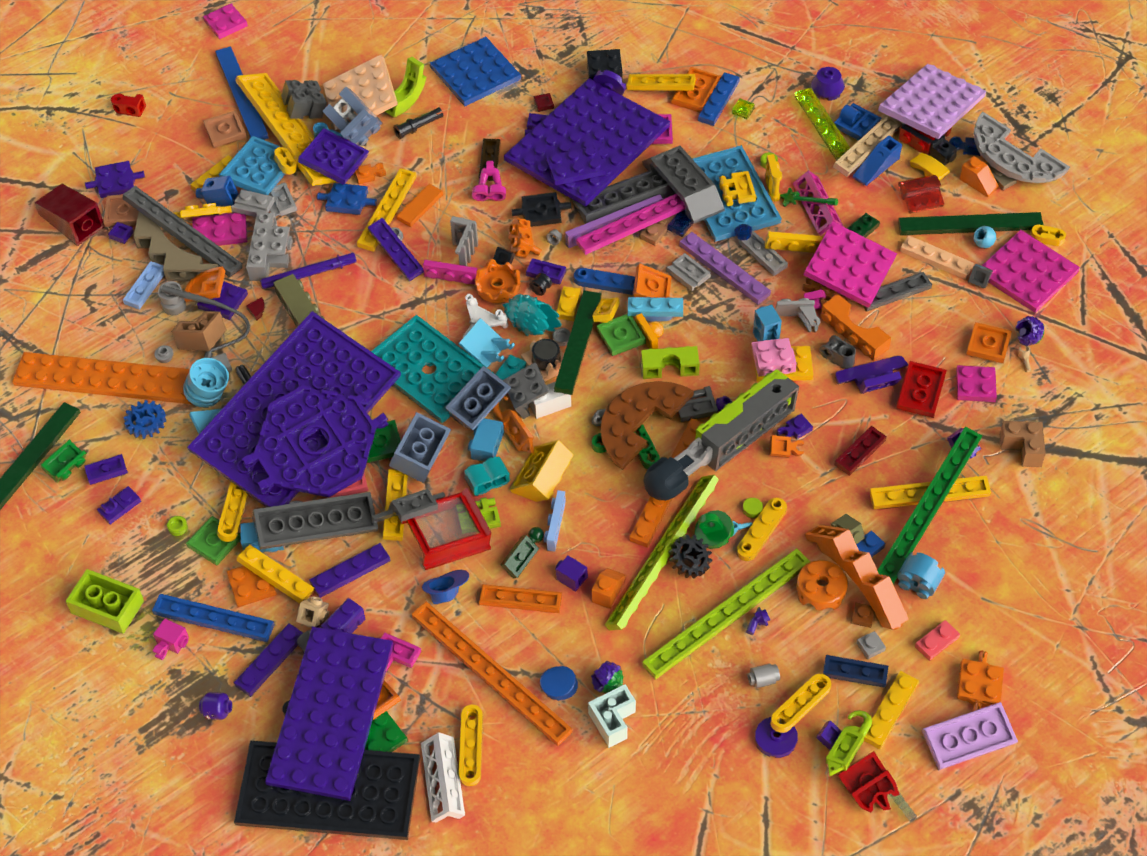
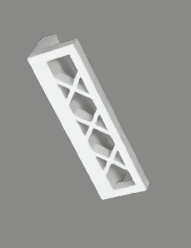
M438 732L421 743L431 822L435 823L447 816L457 819L465 816L454 737ZM434 744V750L430 755L429 746ZM436 762L437 769L433 775L432 768ZM437 782H439L440 788L437 794H435V787ZM440 801H441V802H442L443 811H441L440 813H438V809H437V808H438V806H439V804H440Z

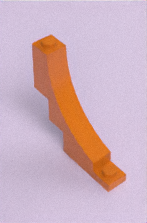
M818 525L805 533L807 541L816 542L820 551L836 562L855 582L871 605L882 627L896 630L903 626L902 623L909 620L890 577L878 573L869 552L858 550L849 529Z

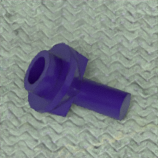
M760 607L757 608L756 613H754L755 616L750 620L746 633L754 635L757 625L768 626L767 621H770L766 609L761 610Z

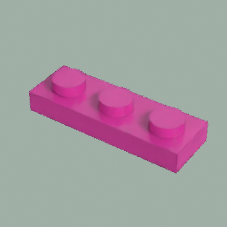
M424 260V277L475 285L477 268Z

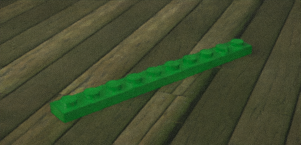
M966 426L877 570L879 574L889 576L893 584L898 578L897 573L907 556L915 550L983 437Z

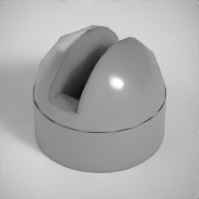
M557 229L551 230L547 234V241L552 245L559 244L562 239V233Z

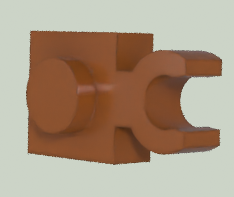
M808 277L806 278V284H803V291L805 292L825 291L826 299L824 300L829 301L834 296V290Z

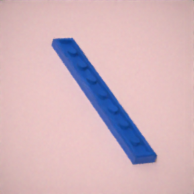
M231 46L216 50V56L250 138L255 136L263 140L269 139L260 114L236 83V77L243 74Z

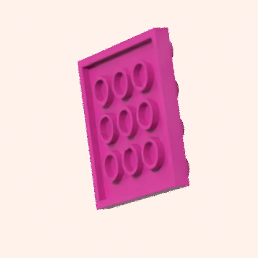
M832 221L803 275L869 308L897 253Z
M1022 230L1014 235L982 265L993 270L988 283L1034 313L1069 282L1080 269L1079 266Z

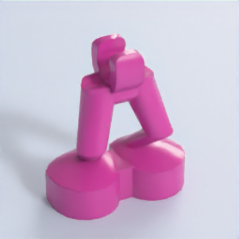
M493 161L486 162V168L481 170L478 185L472 188V197L476 201H485L487 199L502 201L506 198V188L502 186L499 170L494 168ZM488 176H492L495 183L490 185V187L485 185Z

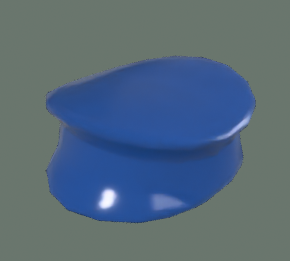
M556 666L542 674L540 686L551 699L565 700L576 693L578 681L573 670L565 666Z

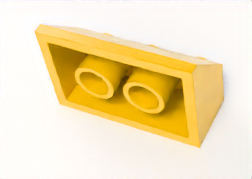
M559 440L534 446V454L530 453L509 491L535 502L550 499L554 493L553 490L562 479V474L569 467L573 454Z

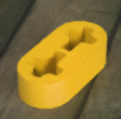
M276 148L274 160L280 170L288 175L294 174L297 170L295 158L287 148Z
M1035 225L1031 230L1030 236L1043 244L1061 246L1065 241L1066 233L1059 228Z

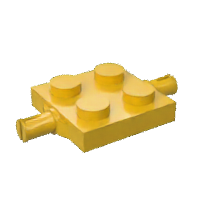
M216 203L202 204L203 208H199L198 205L185 206V210L172 213L179 218L185 219V217L232 213L231 205L221 207L216 206Z

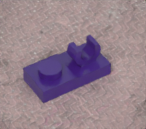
M127 486L113 498H110L108 502L102 504L97 511L111 525L142 501Z

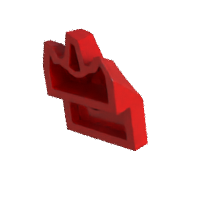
M874 751L848 767L846 771L843 770L837 774L859 807L870 813L873 811L874 803H877L883 810H890L891 807L887 799L888 794L893 796L900 795L895 780L889 771L885 769Z

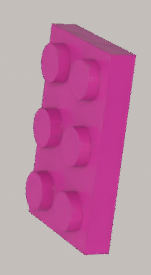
M227 213L192 218L193 228L218 246L248 242L247 220L244 214Z

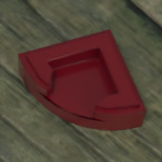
M262 297L246 305L247 310L256 321L262 317L265 309Z

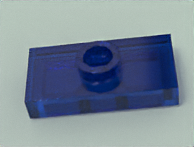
M685 210L677 213L667 225V230L683 237L693 223L685 214Z

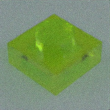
M739 98L732 109V114L748 119L755 109V104Z

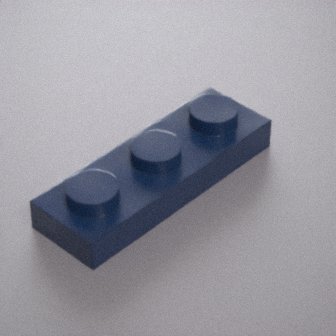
M826 655L823 674L832 679L885 688L889 666Z

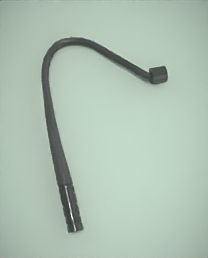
M165 285L162 286L161 292L221 307L239 315L245 321L247 329L241 337L211 348L210 351L205 352L204 358H212V352L238 343L248 335L250 323L241 312L203 296Z

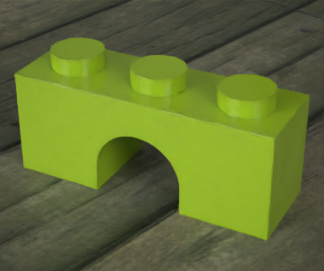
M697 346L641 350L643 379L662 378V369L668 365L676 366L680 371V377L699 375L700 363Z

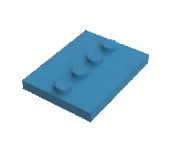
M252 136L222 170L219 177L231 176L235 186L247 191L269 195L285 175L274 160V151L281 146Z

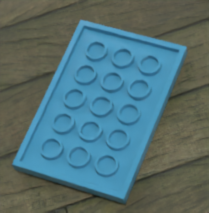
M742 145L693 158L694 162L715 184L725 211L704 219L715 242L781 223L782 218ZM749 171L756 194V201L739 204L737 199H733L734 204L727 206L722 197L723 191L719 187V177L725 176L726 179H731V173ZM730 187L729 190L733 191L734 187Z

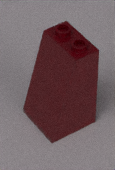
M63 183L34 202L38 214L76 246H79L105 227L98 204Z

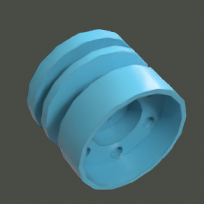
M201 358L196 360L192 364L183 385L185 397L198 407L208 408L214 406L220 401L227 386L229 372L225 365L216 359Z

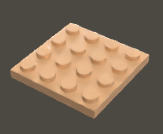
M382 54L323 83L328 105L331 104L332 107L342 98L339 93L345 87L351 89L375 115L398 105ZM347 105L342 107V113L347 111ZM334 124L335 131L340 133V129Z

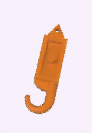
M505 395L502 399L507 401L508 397ZM498 402L492 410L497 419L503 422L505 433L518 451L534 454L533 435L516 411L507 409L502 412Z

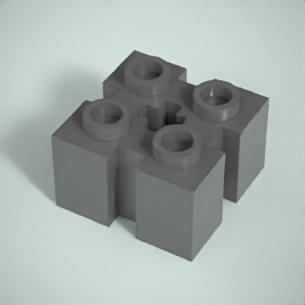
M285 80L281 97L284 105H288L287 112L290 119H303L304 116H309L310 119L323 118V110L326 108L327 102L324 95L320 93L321 89L317 81L309 80L300 83L297 80Z

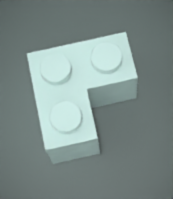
M626 684L588 702V714L608 748L627 739V726L623 718L636 712V700Z

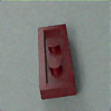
M870 426L835 460L834 465L850 476L886 441L887 436L873 426Z

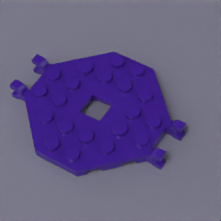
M303 385L269 403L266 419L263 422L255 451L242 458L243 465L247 471L259 462L266 472L268 478L257 483L262 495L276 486L329 498L361 480L376 429L388 426V418L384 413L372 420L362 404L367 405L373 402L369 390L363 391L358 396H345L337 394V392L311 389L310 386ZM320 430L328 444L317 451H310L303 439Z

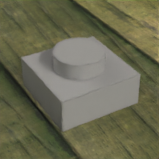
M875 631L857 639V645L867 660L886 650V646Z

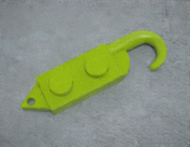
M857 710L848 715V719L860 716L864 718V722L861 727L848 726L842 730L826 757L829 776L842 770L846 771L872 725V718L867 712Z

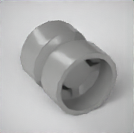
M174 281L163 283L158 289V295L164 312L172 316L182 313L186 308L184 298L161 292L163 285L182 291L180 284Z

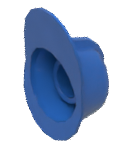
M455 570L440 577L430 579L422 585V590L429 593L433 604L449 602L456 597L459 586L468 580L469 572L466 570Z

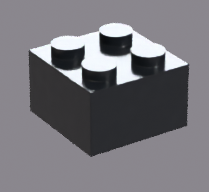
M620 49L587 51L588 79L593 80L598 71L604 72V70H609L619 75L623 82Z

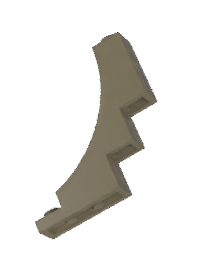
M141 212L138 213L134 233L137 248H149L150 260L164 265L163 271L167 281H190L201 272L219 267L218 264H203L201 256L178 248L164 235L159 225Z

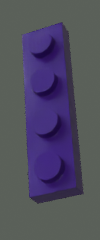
M383 218L368 227L369 232L409 282L424 272L422 266Z
M379 543L309 580L315 592L321 598L390 562V556L382 544Z
M288 623L234 682L235 686L251 697L298 646L297 640L303 632Z

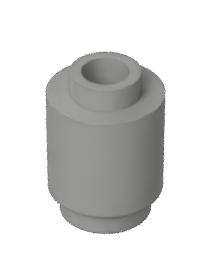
M769 663L750 668V673L747 674L750 685H754L756 689L776 684V681H780V673L776 664L771 665Z

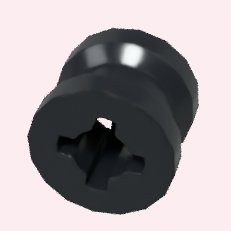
M538 273L536 279L532 280L529 286L535 294L542 296L545 294L546 289L552 286V281L546 274Z

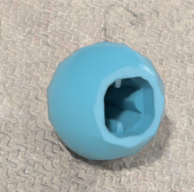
M981 226L975 231L973 240L980 248H990L996 241V233L989 226Z

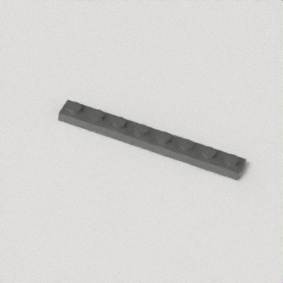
M137 186L123 194L124 201L211 264H218L219 267L223 266L227 276L231 277L242 269L243 263Z

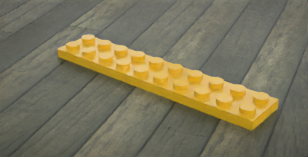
M267 73L237 76L236 83L282 146L287 148L292 154L298 168L312 186L336 183L337 181L298 162L299 156L315 137L301 119H290L287 112L288 105H284L281 97L282 93Z

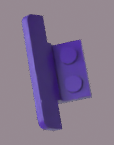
M894 356L837 371L835 378L838 384L855 380L862 394L896 385L901 380V375L899 371L893 373L892 370L907 367L908 363L902 356Z

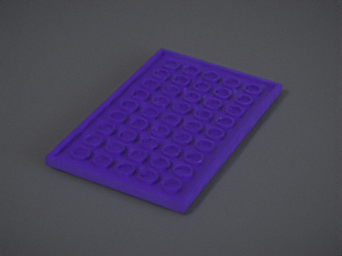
M312 311L187 448L191 453L264 506L273 507L289 504L299 491L274 486L269 492L262 495L257 483L268 478L266 472L259 462L247 471L242 460L243 457L255 451L263 422L266 419L269 403L303 385L310 386L311 389L329 390L345 396H358L368 389L372 395L371 399L373 402L367 405L362 404V406L369 413L398 380L401 372ZM320 430L303 439L310 451H317L328 444Z

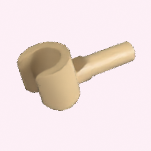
M1020 346L1018 357L1024 361L1026 371L1030 372L1029 355L1031 349L1027 346L1026 351H1023Z

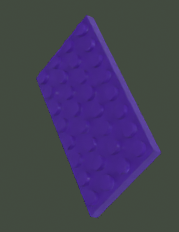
M312 626L266 777V785L350 801L394 645L393 641Z

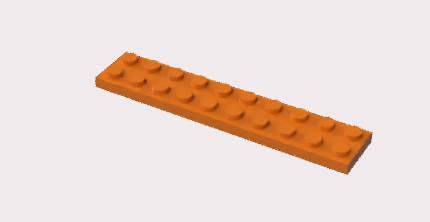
M23 352L12 380L14 386L192 404L187 400L183 392V385L190 369Z

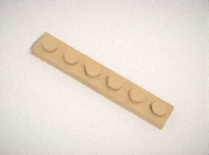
M886 115L834 163L833 168L847 177L866 160L877 144L887 136H892L902 126V122Z

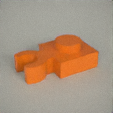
M377 163L374 167H371V164L359 166L354 172L358 184L375 181V176H386L383 163Z
M772 435L770 437V456L789 458L790 452L795 456H802L804 451L797 450L796 446H803L804 441L797 440L792 443L791 437Z

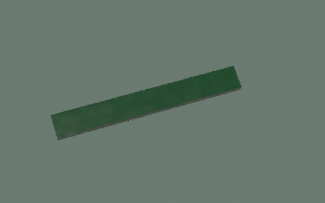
M1041 212L906 217L898 219L900 235L971 233L981 226H989L994 231L1032 230L1035 225H1044Z
M583 291L554 385V392L573 395L594 324L592 315L601 300L602 293Z
M64 402L0 478V510L81 412L78 408Z

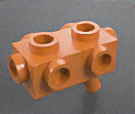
M517 217L512 221L508 230L510 234L508 238L511 241L510 245L512 247L510 251L516 253L515 256L526 258L530 251L539 256L542 249L533 245L530 221Z

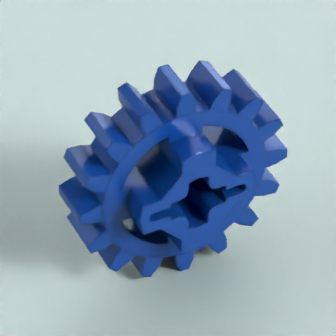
M145 400L144 404L138 401V406L131 405L132 410H126L127 416H124L126 430L129 431L130 435L134 433L136 438L142 435L143 439L146 438V435L153 437L154 432L159 434V428L165 427L163 424L167 421L165 411L160 404L156 405L155 401H152L150 404H148L147 400Z

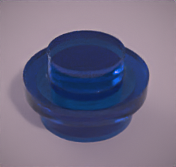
M741 224L735 228V235L739 240H747L751 237L752 227L747 224Z

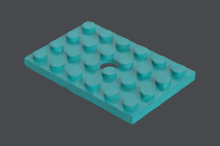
M415 315L371 351L401 372V376L393 386L441 423L451 417L445 407L484 366L418 315ZM425 365L429 367L434 365L436 371L432 374H425L422 368Z

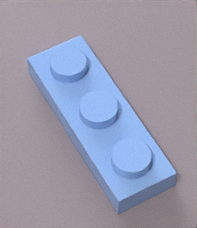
M150 261L124 297V304L140 310L165 275L163 271L164 265Z
M557 490L556 498H552L551 509H553V513L549 514L547 525L550 527L549 531H545L544 534L547 551L555 552L566 503L565 491Z

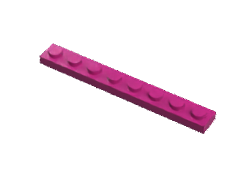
M674 194L576 239V243L582 252L587 255L685 210L684 202L677 194Z

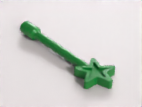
M788 188L786 194L780 195L784 199L782 203L784 207L789 203L796 205L795 200L838 205V199L803 197L799 196L800 193L798 191L793 192L791 188Z

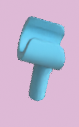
M733 521V536L738 530L749 528L753 523L738 524Z

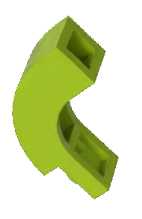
M414 57L407 58L404 79L394 91L398 105L385 111L394 118L406 112L416 102L426 82V76L423 75L424 64Z

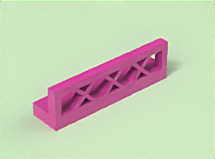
M809 170L793 182L796 191L800 193L799 196L808 197L809 193H813V198H829L819 177ZM806 180L807 184L805 189H801L799 185H801ZM802 201L819 235H822L829 229L832 221L843 226L833 205ZM815 206L820 207L818 215L813 214ZM821 218L826 219L827 223L820 228Z

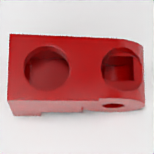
M118 93L111 97L114 111L118 114L141 117L146 108L144 97L141 94L131 97Z

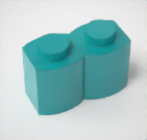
M490 457L482 464H473L464 471L465 480L475 496L482 495L491 489L502 487L510 482V473L500 457Z

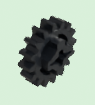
M686 534L683 538L679 537L671 545L673 549L669 551V554L673 555V557L669 561L675 563L672 568H678L679 575L685 573V578L692 576L695 579L698 576H702L710 568L708 564L712 562V559L708 558V556L712 552L706 550L709 545H703L702 538L697 541L696 535L690 538Z

